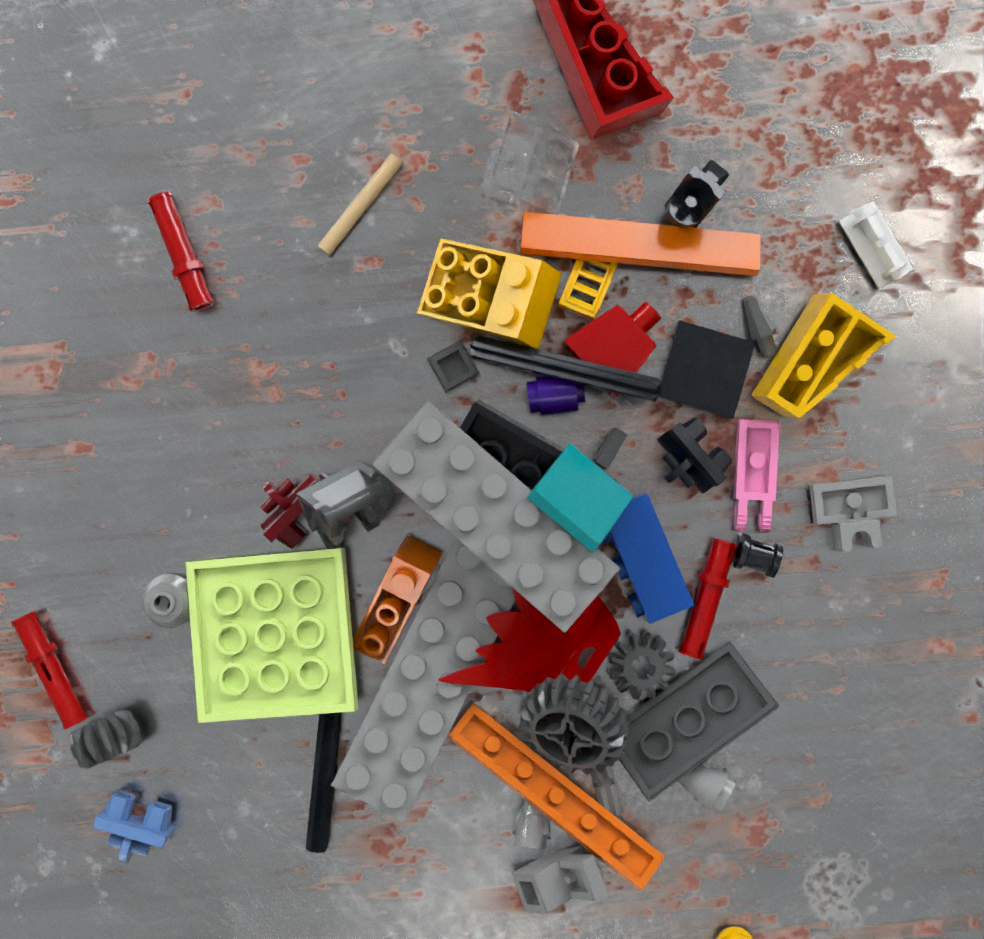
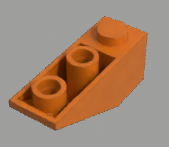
M408 534L406 535L395 553L353 639V648L385 665L443 552Z

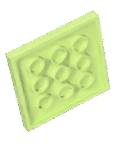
M345 548L185 562L198 723L353 712L359 709Z

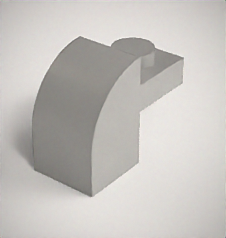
M583 847L567 848L546 855L512 873L524 909L529 912L548 914L571 899L597 901L608 894L600 865L597 863L594 855L585 854Z

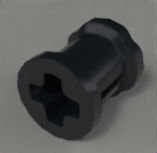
M743 533L734 553L733 567L741 569L743 566L765 572V576L774 578L780 568L784 550L783 545L776 543L773 546L752 540L749 534Z

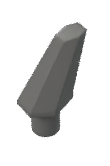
M749 295L744 297L743 302L752 340H757L761 356L766 357L777 353L772 336L777 332L775 326L755 296Z

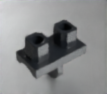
M710 160L702 170L694 165L665 204L669 220L680 228H697L726 193V190L721 185L728 178L729 173L714 160Z
M693 418L684 424L679 422L657 440L668 452L662 457L671 468L663 477L669 484L676 478H679L687 488L695 484L703 494L712 487L720 485L727 478L724 472L732 463V458L724 449L718 446L706 454L698 442L708 433L698 418Z

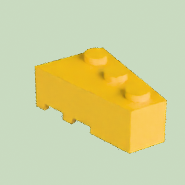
M834 293L814 294L751 396L782 417L800 419L838 387V383L854 369H859L867 362V358L883 345L890 343L897 336Z

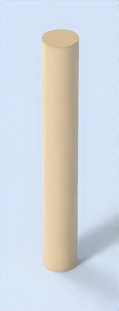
M391 153L318 244V247L330 256L402 166L403 162L397 156Z

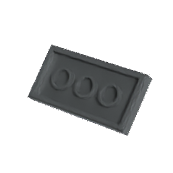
M729 641L672 682L667 690H661L656 694L655 698L649 699L626 716L627 721L630 722V732L627 737L628 742L625 750L621 752L618 759L647 801L651 802L772 714L780 706L731 641Z

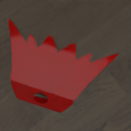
M512 587L520 612H499L486 617L490 627L503 642L484 645L475 650L476 653L488 661L448 674L438 680L450 684L504 688L530 692L537 683L541 684V682H544L546 677L555 680L560 674H563L568 680H571L577 674L582 682L588 683L611 651L621 632L617 621L599 595L594 598L564 633ZM594 647L596 650L589 657L584 669H582L578 663L580 654L586 648Z

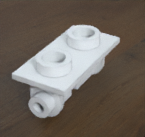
M874 201L869 204L867 203L839 221L878 290L913 270L912 265Z

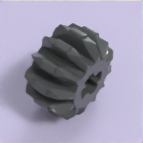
M644 631L641 643H638L637 637L633 632H629L627 639L630 646L626 648L618 640L614 644L616 649L622 653L621 656L608 655L607 661L609 663L620 666L608 672L611 680L622 678L617 686V690L620 693H624L632 686L631 697L638 700L641 696L642 688H645L648 697L653 699L656 697L653 688L655 684H658L663 690L669 688L668 683L661 677L662 675H675L676 670L673 667L664 665V663L672 661L675 655L672 651L660 653L666 645V641L662 638L657 639L651 645L652 634L649 631ZM640 656H645L646 661L651 664L648 671L643 669L644 674H638L632 666L635 659L640 662Z
M121 710L72 731L68 737L71 744L70 750L74 759H77L79 767L89 769L139 747L143 741L139 733L141 730L137 720H134L131 711Z

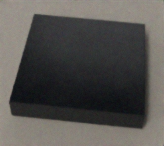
M679 320L662 373V388L659 398L728 419H734L756 342Z

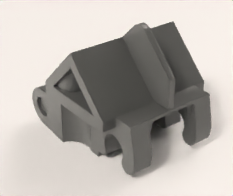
M360 461L331 476L322 472L319 474L321 481L296 493L309 528L312 532L317 530L327 549L341 547L346 528L341 521L342 519L354 514L369 532L379 526L378 522L384 519L386 511L394 505L395 491L389 479L383 474L379 476L375 470Z

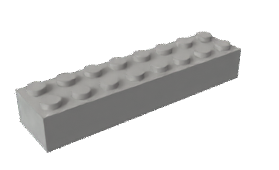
M456 537L331 786L402 822L405 821L472 685L450 684L438 680L448 674L485 662L486 659L476 653L475 650L484 645L494 644L498 636L488 624L486 617L494 613L510 611L515 602L512 586Z

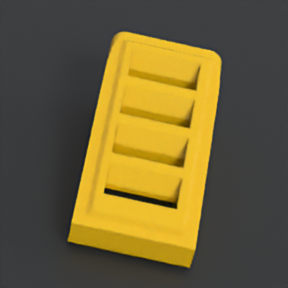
M577 259L557 307L591 322L595 320L618 263ZM584 261L606 270L604 277L582 268ZM578 276L600 284L598 291L576 282ZM572 290L594 298L592 305L570 296Z

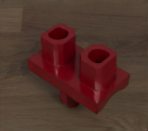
M311 474L297 487L289 478L278 488L270 481L262 487L269 497L260 505V508L269 515L260 523V527L264 530L263 536L271 543L277 539L282 544L293 549L304 538L305 530L294 521L303 512L296 493L318 482Z

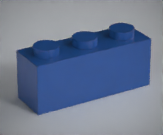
M648 493L632 497L604 538V542L606 544L613 542L618 557L613 558L612 561L620 567V570L617 572L620 580L623 581L628 578L633 594L628 595V600L636 618L644 616L645 621L651 624L694 606V603Z

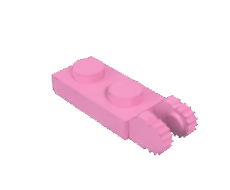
M737 420L733 499H736L733 523L735 531H745L748 521V500H761L757 518L758 529L760 532L769 533L771 530L773 501H776L779 421Z

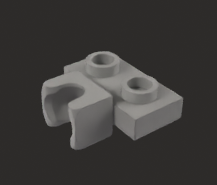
M893 476L809 485L813 522L815 525L832 523L834 546L838 552H850L852 550V538L856 532L862 534L865 546L875 549L881 548L880 520L877 518L897 516Z

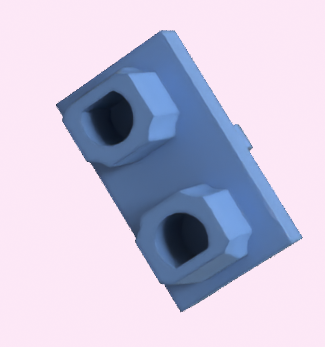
M117 790L111 795L105 809L96 815L92 828L112 833L109 837L108 845L120 848L119 861L128 863L133 853L147 856L150 845L163 848L167 840L172 839L175 827L170 826L171 805L151 801L148 804L145 817L131 814L137 796Z

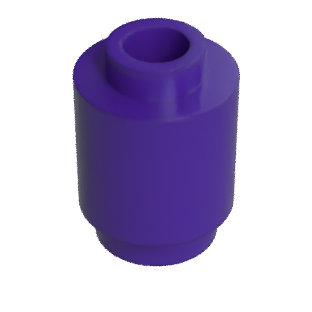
M536 376V381L527 382L530 413L540 412L541 416L577 412L579 411L578 403L586 402L584 385L548 376Z

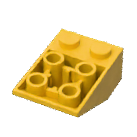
M440 238L417 314L505 342L539 349L562 274L543 260Z

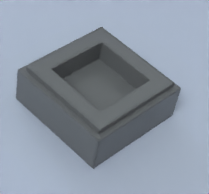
M462 340L427 358L446 394L480 376V372Z
M616 427L610 429L594 455L593 463L603 470H607L628 434Z

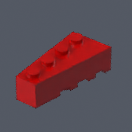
M533 0L591 140L664 112L674 97L667 87H662L652 73L654 69L644 56L642 58L639 56L627 39L629 35L620 23L617 25L605 9L606 3L603 0Z

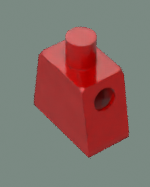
M644 302L630 316L621 306L616 305L569 336L562 346L576 359L637 373L657 346L646 333L661 320V317L647 302ZM606 391L613 399L620 395Z

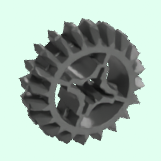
M560 674L555 680L546 677L544 682H541V684L537 683L531 689L522 705L519 727L524 731L523 739L531 742V749L534 752H541L542 758L545 761L551 760L555 762L556 769L560 766L568 767L572 774L576 769H580L586 775L592 769L602 773L605 767H613L621 752L625 750L628 742L627 737L630 732V722L627 721L626 717L627 710L620 708L619 698L608 696V687L602 689L595 687L593 679L585 683L579 679L577 674L571 680H568L563 674Z

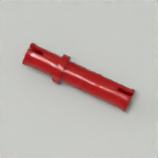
M171 192L153 195L147 200V203L151 207L161 237L174 266V269L171 271L172 275L181 284L190 312L204 310L215 302L210 295L202 274L204 271L203 263L195 257L174 203L173 195Z
M714 537L704 572L699 571L697 577L701 580L681 647L678 650L681 654L701 660L704 658L705 648L724 587L728 588L730 584L727 576L735 550L738 547L737 544Z
M36 611L12 621L11 624L14 626L27 652V655L24 656L26 662H32L63 724V729H68L87 719L88 715L85 714L71 682L67 678L54 651L58 648L55 642L50 643Z

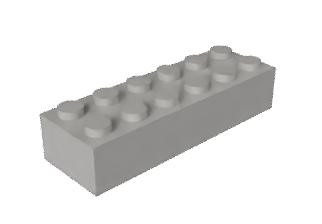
M429 401L372 464L564 633L620 570V567L598 548L591 552L530 501L527 496L531 490Z

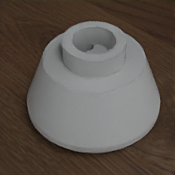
M164 574L148 583L142 595V607L145 615L152 623L163 628H175L183 625L190 619L187 580L176 574Z

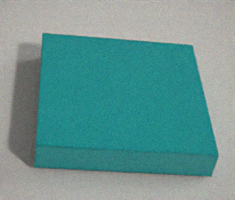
M571 443L562 451L527 496L530 501L591 552L602 543L633 497L632 494Z

